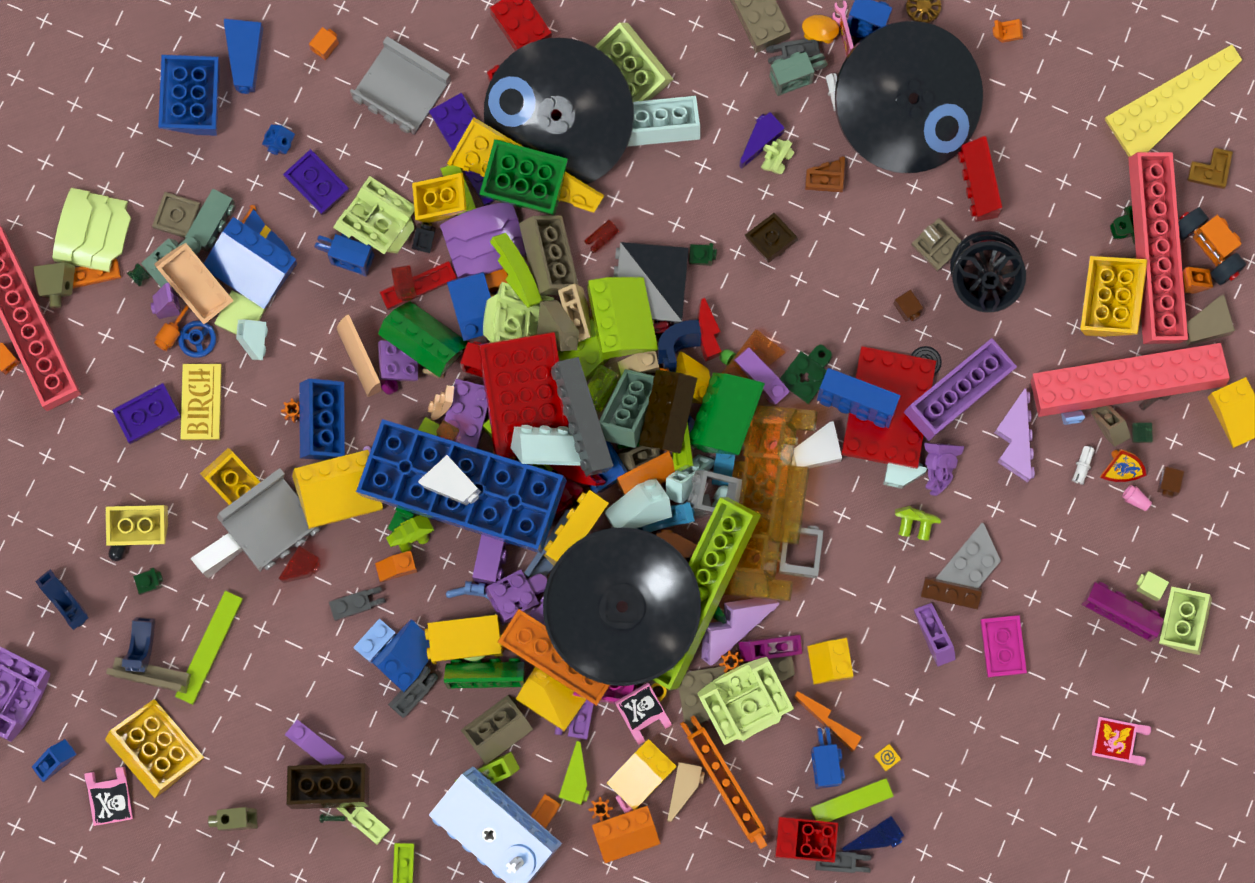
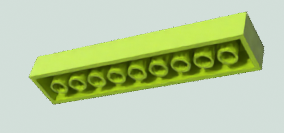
M729 497L719 498L689 561V566L697 580L700 592V622L695 638L683 658L669 671L653 679V681L669 690L679 688L761 516Z

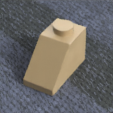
M655 351L634 354L618 362L621 376L625 369L648 375L659 370Z

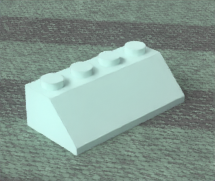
M696 96L633 102L634 126L628 146L700 139V121Z
M529 425L514 426L511 449L522 464L580 466V456L575 450V441L568 427L550 428L544 425L540 427Z

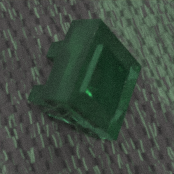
M1132 423V443L1153 442L1152 423Z

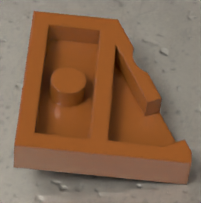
M842 156L834 162H826L818 167L807 169L805 190L843 193L845 157Z

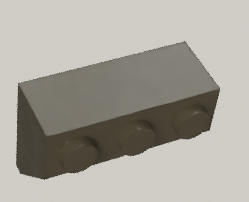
M507 695L461 729V732L484 763L488 764L521 738L525 737L533 728Z

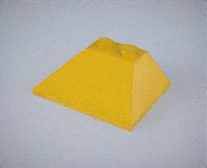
M536 667L516 697L517 701L564 732L586 701L583 697L573 696L574 691Z

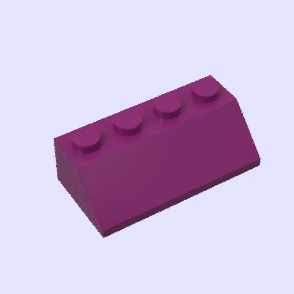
M1094 582L1081 604L1082 606L1149 642L1158 637L1164 621L1160 617L1161 614L1154 610L1148 611L1144 609L1143 605L1135 600L1132 602L1127 600L1126 595L1121 592L1115 591L1114 593L1102 582Z

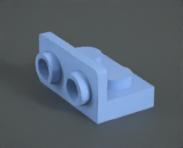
M378 619L353 648L372 663L371 661L397 634L382 620Z

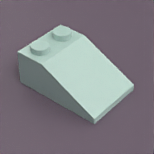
M657 479L637 484L604 511L613 528L636 529L672 517L669 497Z

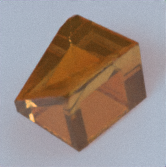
M443 420L436 434L438 437L456 442L459 429Z

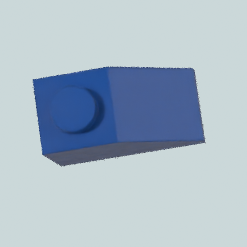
M66 739L49 747L32 768L41 781L45 782L69 764L77 754Z

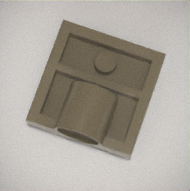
M938 218L911 245L938 272L951 260L952 254L961 240Z

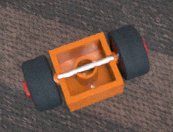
M1200 207L1190 213L1186 212L1183 214L1178 222L1179 236L1184 240L1193 233L1195 234L1193 239L1216 266L1210 273L1219 285H1223L1228 280L1233 281L1240 275L1239 272L1247 264L1238 253H1235L1242 243L1239 236L1235 232L1232 233L1228 228L1227 221L1218 215L1208 221V216Z

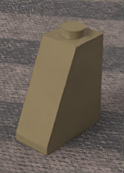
M1224 295L1219 296L1187 322V346L1229 336L1235 331Z
M540 301L537 334L555 332L558 350H577L579 330L559 301Z

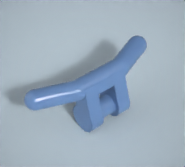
M466 581L465 587L446 592L447 598L466 594L488 599L485 593V583L472 584L471 581Z

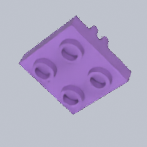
M380 340L378 342L379 380L417 381L418 362L390 342Z

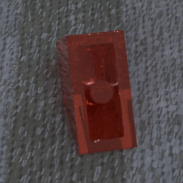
M299 546L278 579L283 583L311 577L312 574H316L320 569L321 564L319 563L321 560Z

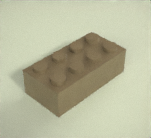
M730 0L755 53L790 39L791 31L776 0Z
M562 215L531 216L519 223L530 272L536 282L540 296L559 295V289L572 284L578 285Z

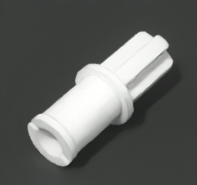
M831 73L826 76L829 88L828 95L831 96L833 110L836 111L835 88L837 74Z
M1084 446L1079 462H1076L1077 468L1072 479L1073 482L1084 485L1088 469H1091L1090 463L1095 451L1094 448Z

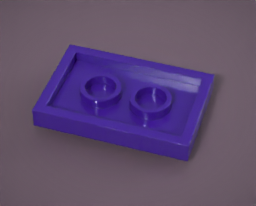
M311 149L283 174L321 215L326 213L350 191Z
M164 383L112 410L129 444L181 417Z

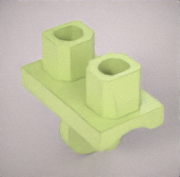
M777 139L776 142L773 141L771 146L765 145L763 149L767 153L761 168L776 174H782L785 166L781 162L783 159L789 160L794 154L791 148L792 143L789 140Z

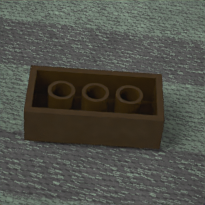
M656 370L644 418L645 421L640 435V446L660 451L681 453L697 383L696 377L678 372Z
M365 763L287 766L286 805L291 809L369 807L370 768Z

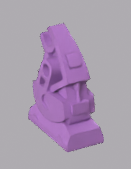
M925 443L924 446L928 452L925 465H927L929 478L926 489L932 490L930 495L937 496L950 484L954 477L952 474L953 468H956L958 462L956 456L962 454L964 446Z

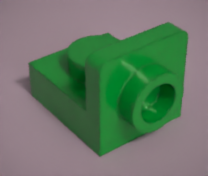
M396 507V512L387 529L393 532L395 528L401 525L400 523L415 517L414 514Z

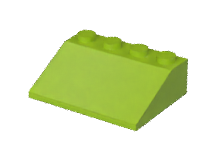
M606 277L588 280L587 289L601 360L658 350L644 277Z

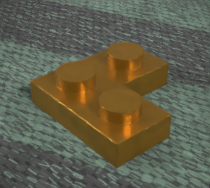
M1214 148L1210 165L1192 161L1187 181L1225 189L1233 152Z

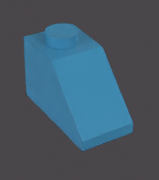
M716 453L713 473L732 477L735 455ZM712 479V485H729L727 482Z

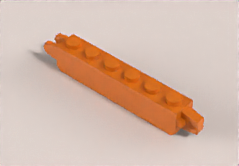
M695 716L690 717L693 725L698 730L693 734L689 731L686 723H680L687 735L689 744L746 839H749L750 843L755 841L760 850L767 846L763 838L766 835L765 828L705 728L701 727Z

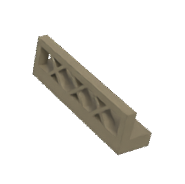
M115 657L113 668H108L106 674L115 678L185 694L191 674L149 664L145 672L125 671V667H122V658Z

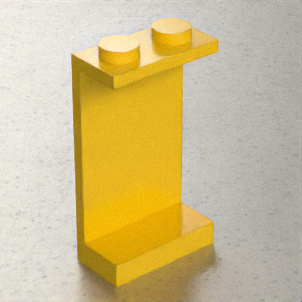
M498 615L427 623L428 628L425 629V637L430 643V648H427V657L431 659L433 664H437V661L479 656H503L502 645L497 643L501 636Z

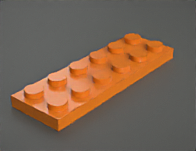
M520 609L516 611L497 641L503 647L595 706L598 705L609 685L591 680L571 668L561 658L551 643L546 626Z

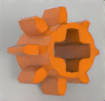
M291 398V402H284L285 409H282L281 413L287 414L284 418L286 421L292 419L293 423H295L296 419L300 418V401L295 403L293 398ZM292 408V409H296L297 412H296V413H293V412L291 413L289 410Z
M729 650L726 657L721 655L724 663L719 665L720 667H726L724 673L739 667V663L744 662L743 659L737 658L739 656L738 652L732 655ZM733 658L734 661H737V663H734V667H730V665L728 664L726 665V663H729V659Z
M599 797V802L591 801L594 807L588 810L590 812L594 811L592 819L600 817L602 822L604 816L610 818L608 811L613 810V808L607 806L609 800L602 802V798ZM597 805H605L604 814L601 812L599 814L596 813Z

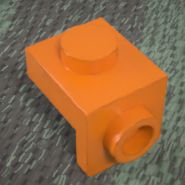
M1020 19L1006 22L994 21L993 35L1001 43L1023 39L1022 21Z

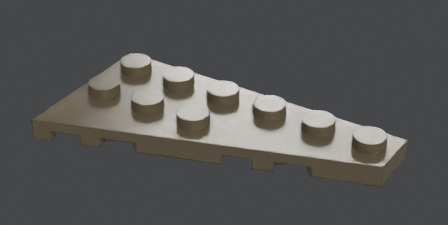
M792 656L768 659L780 683L795 675ZM725 666L686 672L679 686V694L684 723L687 724L689 730L695 727L690 717L695 716L700 724L710 719L697 693L710 682L725 674Z

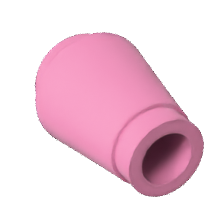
M1129 485L1122 495L1125 502L1144 511L1152 504L1137 486Z

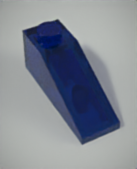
M890 816L841 848L842 852L886 848L890 845L894 848L902 843L901 838L904 837V834L893 817Z

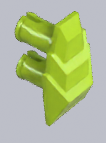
M911 506L895 509V515L902 518L898 532L901 536L910 537L913 520L921 522L917 538L928 541L932 524L941 523V519L937 516L927 514Z
M418 515L400 523L401 525L395 528L386 539L390 547L398 545L403 553L412 549L411 543L418 541L419 544H426L429 541L428 534L434 531V528L428 517Z

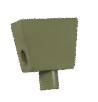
M63 262L34 266L38 295L49 298L50 308H60L61 297L71 296L75 265Z
M242 807L217 810V815L208 817L209 827H217L218 830L222 831L258 829L257 809Z

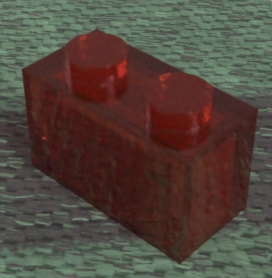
M411 266L391 268L398 300H412L417 295Z

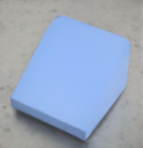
M1081 410L1061 413L1064 425L1081 423L1085 419Z

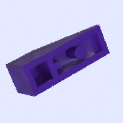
M771 112L767 115L762 114L756 120L757 123L740 160L739 167L741 169L763 152L765 145H771L773 141H776L784 134V126Z

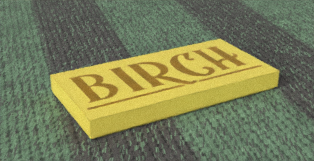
M183 364L181 440H220L221 364Z

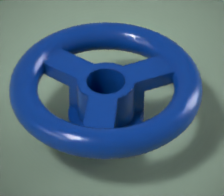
M192 321L187 323L180 331L181 334L178 337L179 346L190 357H204L215 347L216 334L208 323L203 324L201 321ZM195 326H200L204 328L202 331L198 329H193L189 332V334L186 333L190 328ZM209 333L211 338L210 344L203 350L201 343ZM195 336H200L198 341H194ZM184 339L189 340L191 344L195 345L197 352L190 351L185 346Z

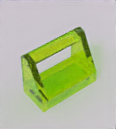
M601 364L588 384L595 410L600 413L619 381L616 372Z

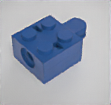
M335 234L333 240L321 235L318 236L317 240L320 243L316 242L314 247L328 253L331 265L367 277L374 259V253L369 244L365 245L361 241L351 240L352 237L349 238L344 234H341V236Z
M825 727L826 746H824L822 729L817 728L819 746L811 749L816 789L840 786L842 781L845 780L844 769L840 768L839 762L842 760L841 748L837 749V744L832 745L829 727Z

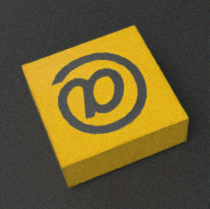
M890 744L874 755V758L885 772L901 760Z

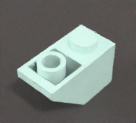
M238 320L236 339L252 360H263L266 353L264 342L268 333L266 322Z
M888 463L883 485L902 489L923 476L927 468L923 467L921 463L918 464L917 469Z

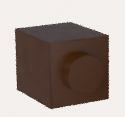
M911 289L896 298L893 303L905 322L909 320L913 322L921 316L920 313L923 307Z
M1165 466L1161 472L1157 492L1162 493V496L1168 498L1177 496L1180 493L1184 471Z

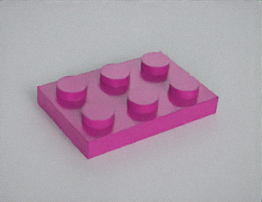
M1020 615L981 619L980 624L987 678L1026 674Z

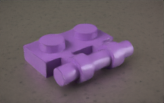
M588 700L585 701L567 727L569 729L568 737L587 740L593 704ZM556 727L554 734L562 736L563 731Z

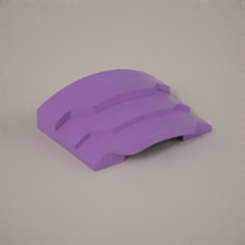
M496 203L462 213L440 225L458 279L484 272V275L504 269L498 262L500 254L490 243L492 237L507 233L522 257H527L519 221L514 206L511 204Z
M0 647V737L11 742L20 733L35 711L51 673Z

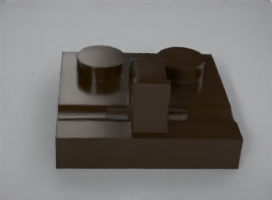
M775 213L745 234V238L768 263L778 255L781 256L785 253L786 249L798 241L797 236Z

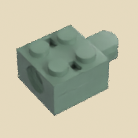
M796 52L785 60L783 58L775 60L771 64L769 77L777 96L812 84L814 72L828 65L827 61L824 60V54L820 53L809 58L807 52Z
M186 237L179 244L176 240L168 238L141 264L158 285L162 287L169 282L154 264L184 243H187L192 251L197 254L201 250L199 240Z

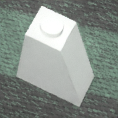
M834 421L826 424L792 450V455H789L792 467L795 466L796 471L841 462L842 455Z
M448 455L418 481L424 488L465 505L474 503L481 493Z
M228 533L193 556L191 560L209 579L243 550Z

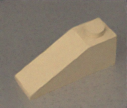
M572 284L559 289L558 293L562 307L579 330L578 342L591 338L589 309L583 287Z
M678 763L667 822H672L698 788L699 783L703 784L705 772H701L702 767Z

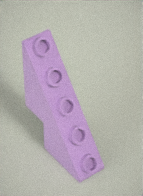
M1024 389L994 433L1010 443L998 460V463L1028 483L1030 479L1034 478L1035 472L1034 467H1031L1033 448H1030L1029 442L1032 441V429H1029L1028 422H1031V411L1027 408V403H1030V392Z
M771 596L724 603V614L727 622L724 624L721 622L709 623L702 638L701 658L709 665L718 662L721 655L731 650L750 630L760 624L770 612L774 611L779 602Z

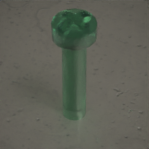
M321 814L319 821L320 823H324V821H345V816H324V814Z

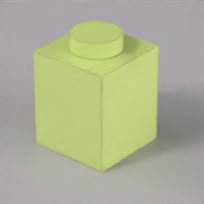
M1148 571L1144 575L1141 574L1136 582L1139 586L1136 591L1158 601L1161 599L1169 582Z

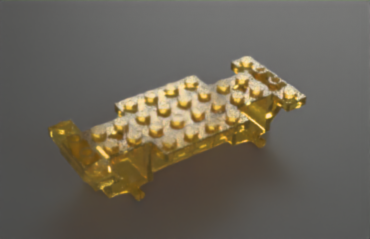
M773 406L756 407L744 440L743 456L746 457L745 462L734 461L732 477L742 480L739 503L761 516L723 595L791 601L793 582L775 580L777 562L781 560V552H779L780 543L799 544L810 469L808 467L792 466L794 445L797 446L798 444L797 430L815 431L817 411ZM777 441L776 447L770 449L771 444ZM760 554L759 561L754 563V557Z

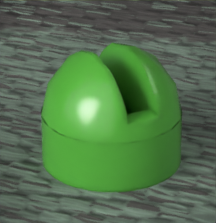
M729 349L722 350L719 356L720 361L729 366L734 361L736 353Z

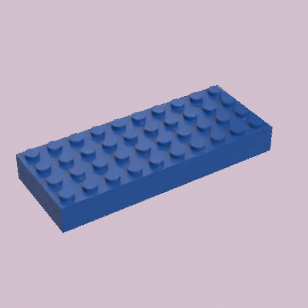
M382 419L356 492L362 497L542 554L567 480L563 475L522 464L509 458ZM448 455L481 493L474 503L465 505L424 488L418 481Z

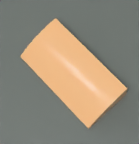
M187 243L177 247L154 264L203 324L233 302V299Z
M346 315L339 322L337 331L367 397H370L382 391L381 384L350 316Z

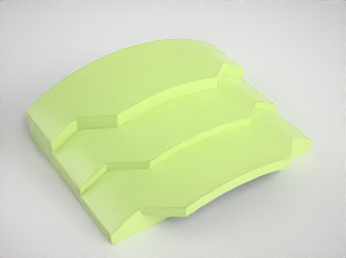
M369 176L348 209L344 210L333 228L349 238L353 236L365 245H371L383 254L386 252L398 253L414 230L411 219L415 212L414 204Z
M71 188L64 203L56 232L52 256L54 262H65L75 266L110 272L112 260L123 252L131 217L126 211L128 201Z
M502 282L498 294L486 301L483 335L490 342L537 335L540 304L527 308L508 283ZM541 295L542 301L554 300L552 297Z
M767 657L748 662L730 670L710 682L697 693L724 745L736 739L745 741L761 730L779 723L783 714L794 709Z

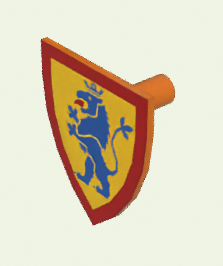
M1120 449V451H1112L1113 460L1101 474L1100 478L1113 482H1128L1147 475L1145 466L1136 455Z

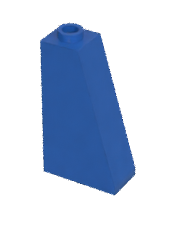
M224 19L234 87L236 91L242 94L255 92L264 29L262 23Z

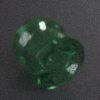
M138 263L132 271L127 272V275L139 287L145 279L150 278V275Z

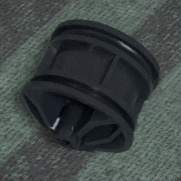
M995 231L973 233L964 238L956 246L952 254L950 272L953 286L960 300L968 307L980 312H998L1011 306L1022 294L1026 283L1025 265L1016 244L1004 234ZM988 250L989 255L984 254L983 251ZM997 251L1001 252L999 257L994 262V258L997 254ZM968 260L973 262V264L966 266ZM1010 260L1012 265L1006 266V263ZM1000 276H1002L1003 279L1009 277L1010 279L1008 280V282H1004ZM968 277H969L970 279H969V281L966 283L963 278H968ZM982 281L979 291H976L975 288Z

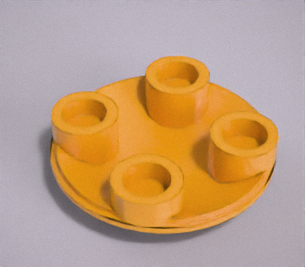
M823 15L810 16L802 24L804 37L807 40L823 41L826 44H830L839 33L838 24L833 19Z

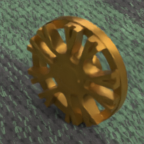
M907 0L906 10L912 20L930 23L940 14L941 1L936 0L937 2L931 4V1L934 0ZM938 6V10H933L931 7ZM915 7L916 11L911 13L910 8ZM919 12L920 15L918 18H916L915 16ZM922 14H927L928 19L922 20Z

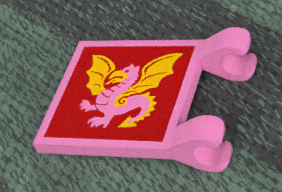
M843 1V8H839L837 2L834 5L835 11L841 17H835L834 12L832 19L839 26L847 57L854 46L845 16L847 3Z
M1098 717L1092 756L1143 766L1146 758L1132 755L1136 733L1149 735L1151 727Z

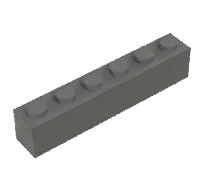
M579 357L558 361L551 367V374L558 387L557 394L563 403V413L567 416L569 422V431L575 441V450L580 456L581 469L585 472L586 476L607 472L613 467V463Z

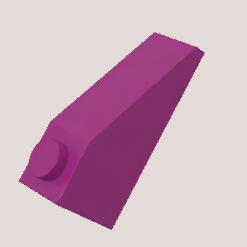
M791 635L739 642L740 659L754 661L764 657L772 659L802 654L801 636Z

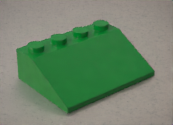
M494 139L479 195L484 198L555 216L568 159Z
M411 301L394 309L383 320L378 332L381 337L439 378L464 353L468 343Z
M713 373L709 380L706 394L703 396L700 410L696 415L693 429L689 434L690 445L706 453L739 455L765 383L726 373Z
M481 659L470 661V663H462V660H450V663H446L444 684L447 689L523 687L525 683V663L521 662V659H509V662H501V659H489L488 663H482Z

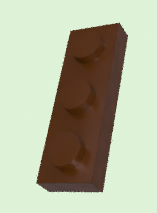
M925 577L921 591V597L977 610L982 594V589Z

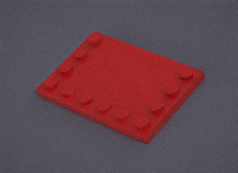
M555 332L478 344L493 446L496 455L505 458L516 456L511 449L514 426L529 425L540 427L544 425L550 428H558L559 426L569 428L567 416L563 413L562 400L557 394L558 387L551 374V367L559 361Z
M861 346L855 378L901 396L889 428L878 427L872 421L860 420L856 415L849 413L841 455L917 469L923 434L907 417L904 411L932 387L936 361Z

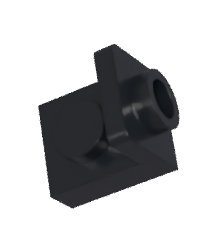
M427 222L418 223L412 249L430 253L436 227Z

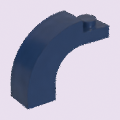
M688 320L674 324L661 335L658 343V364L663 363V367L667 371H677L675 354L679 350L701 346V330L698 320Z
M51 569L35 581L73 630L82 626L89 618L84 608Z
M136 617L132 620L129 650L122 659V667H125V671H146L152 652L155 619Z

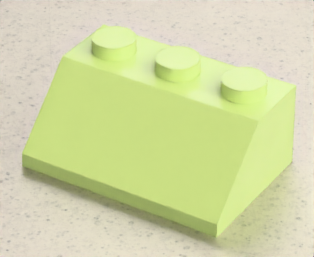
M1171 587L1159 644L1179 651L1200 655L1212 601L1211 595Z

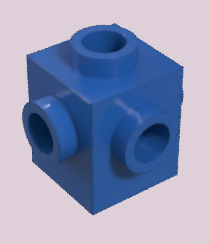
M271 124L269 130L265 133L262 145L267 147V151L274 155H278V153L286 154L291 147L295 134L282 125Z

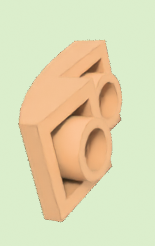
M447 385L445 392H441L440 395L435 394L434 400L429 402L428 412H431V420L434 421L440 418L449 410L453 403L454 386Z

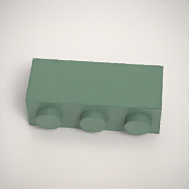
M212 189L185 238L192 237L199 240L201 249L206 252L213 248L217 242L216 236L226 226L225 221L228 215L231 216L235 210L233 198Z

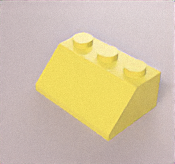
M168 506L106 507V546L165 544L168 528Z

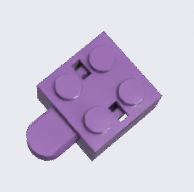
M519 570L486 587L485 593L502 625L510 622L518 609L527 614L534 607H538L539 602L536 595L545 591L547 578L542 574H536L526 579L522 570Z

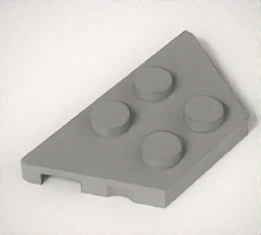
M983 523L980 524L935 579L979 588L1001 561Z

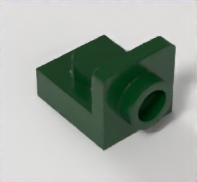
M709 243V245L690 244L689 264L712 266V260H716L717 249H713V243Z
M154 567L150 568V571L133 576L139 595L162 588L161 582H164L161 572L157 571Z

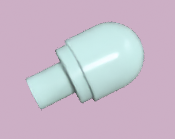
M723 485L718 488L714 494L713 499L715 501L711 507H716L720 497H726L728 486Z

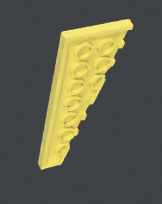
M1230 45L1105 117V121L1128 157L1137 152H1149L1242 59L1234 46Z

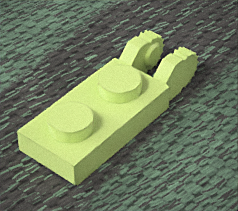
M355 807L356 809L352 814L348 813L345 808H337L348 818V821L377 845L390 831L388 827L364 807Z

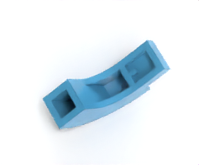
M690 502L672 505V517L636 529L652 532L694 522V510Z

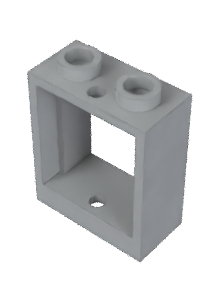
M705 470L695 471L692 477V492L688 497V503L690 502L693 510L712 514L715 509L714 507L702 505L707 478L729 483L726 497L741 504L745 480Z
M789 523V526L785 525L778 574L817 579L823 530H819L817 526L801 528L800 524ZM789 533L817 536L813 568L785 564Z

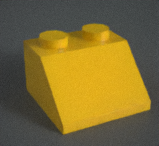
M679 352L676 359V372L697 378L692 403L702 404L703 396L706 394L709 385V369L685 353Z
M847 638L807 646L813 685L848 680L854 677Z

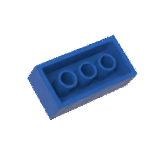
M828 368L820 386L817 401H820V404L826 407L833 406L838 408L842 413L854 414L860 420L872 421L878 427L889 428L901 395Z
M307 379L300 382V458L329 460L345 456L344 382Z

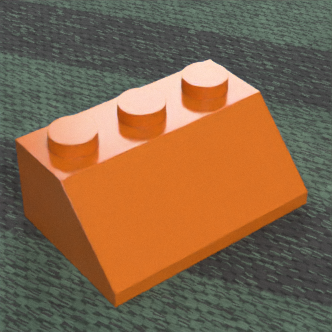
M666 452L617 477V485L623 496L637 484L647 480L657 479L661 487L666 485V478L675 472L670 453Z
M648 806L592 825L604 863L660 845Z

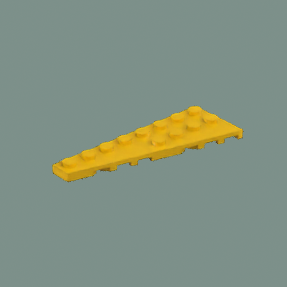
M473 117L447 164L463 168L467 172L478 173L484 177L494 139L518 146L521 145ZM565 172L559 202L564 201L594 213L604 195Z

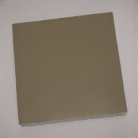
M164 192L152 227L185 238L197 217L201 204Z

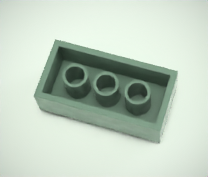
M624 370L599 420L605 441L636 448L645 421L649 396L653 386V375Z

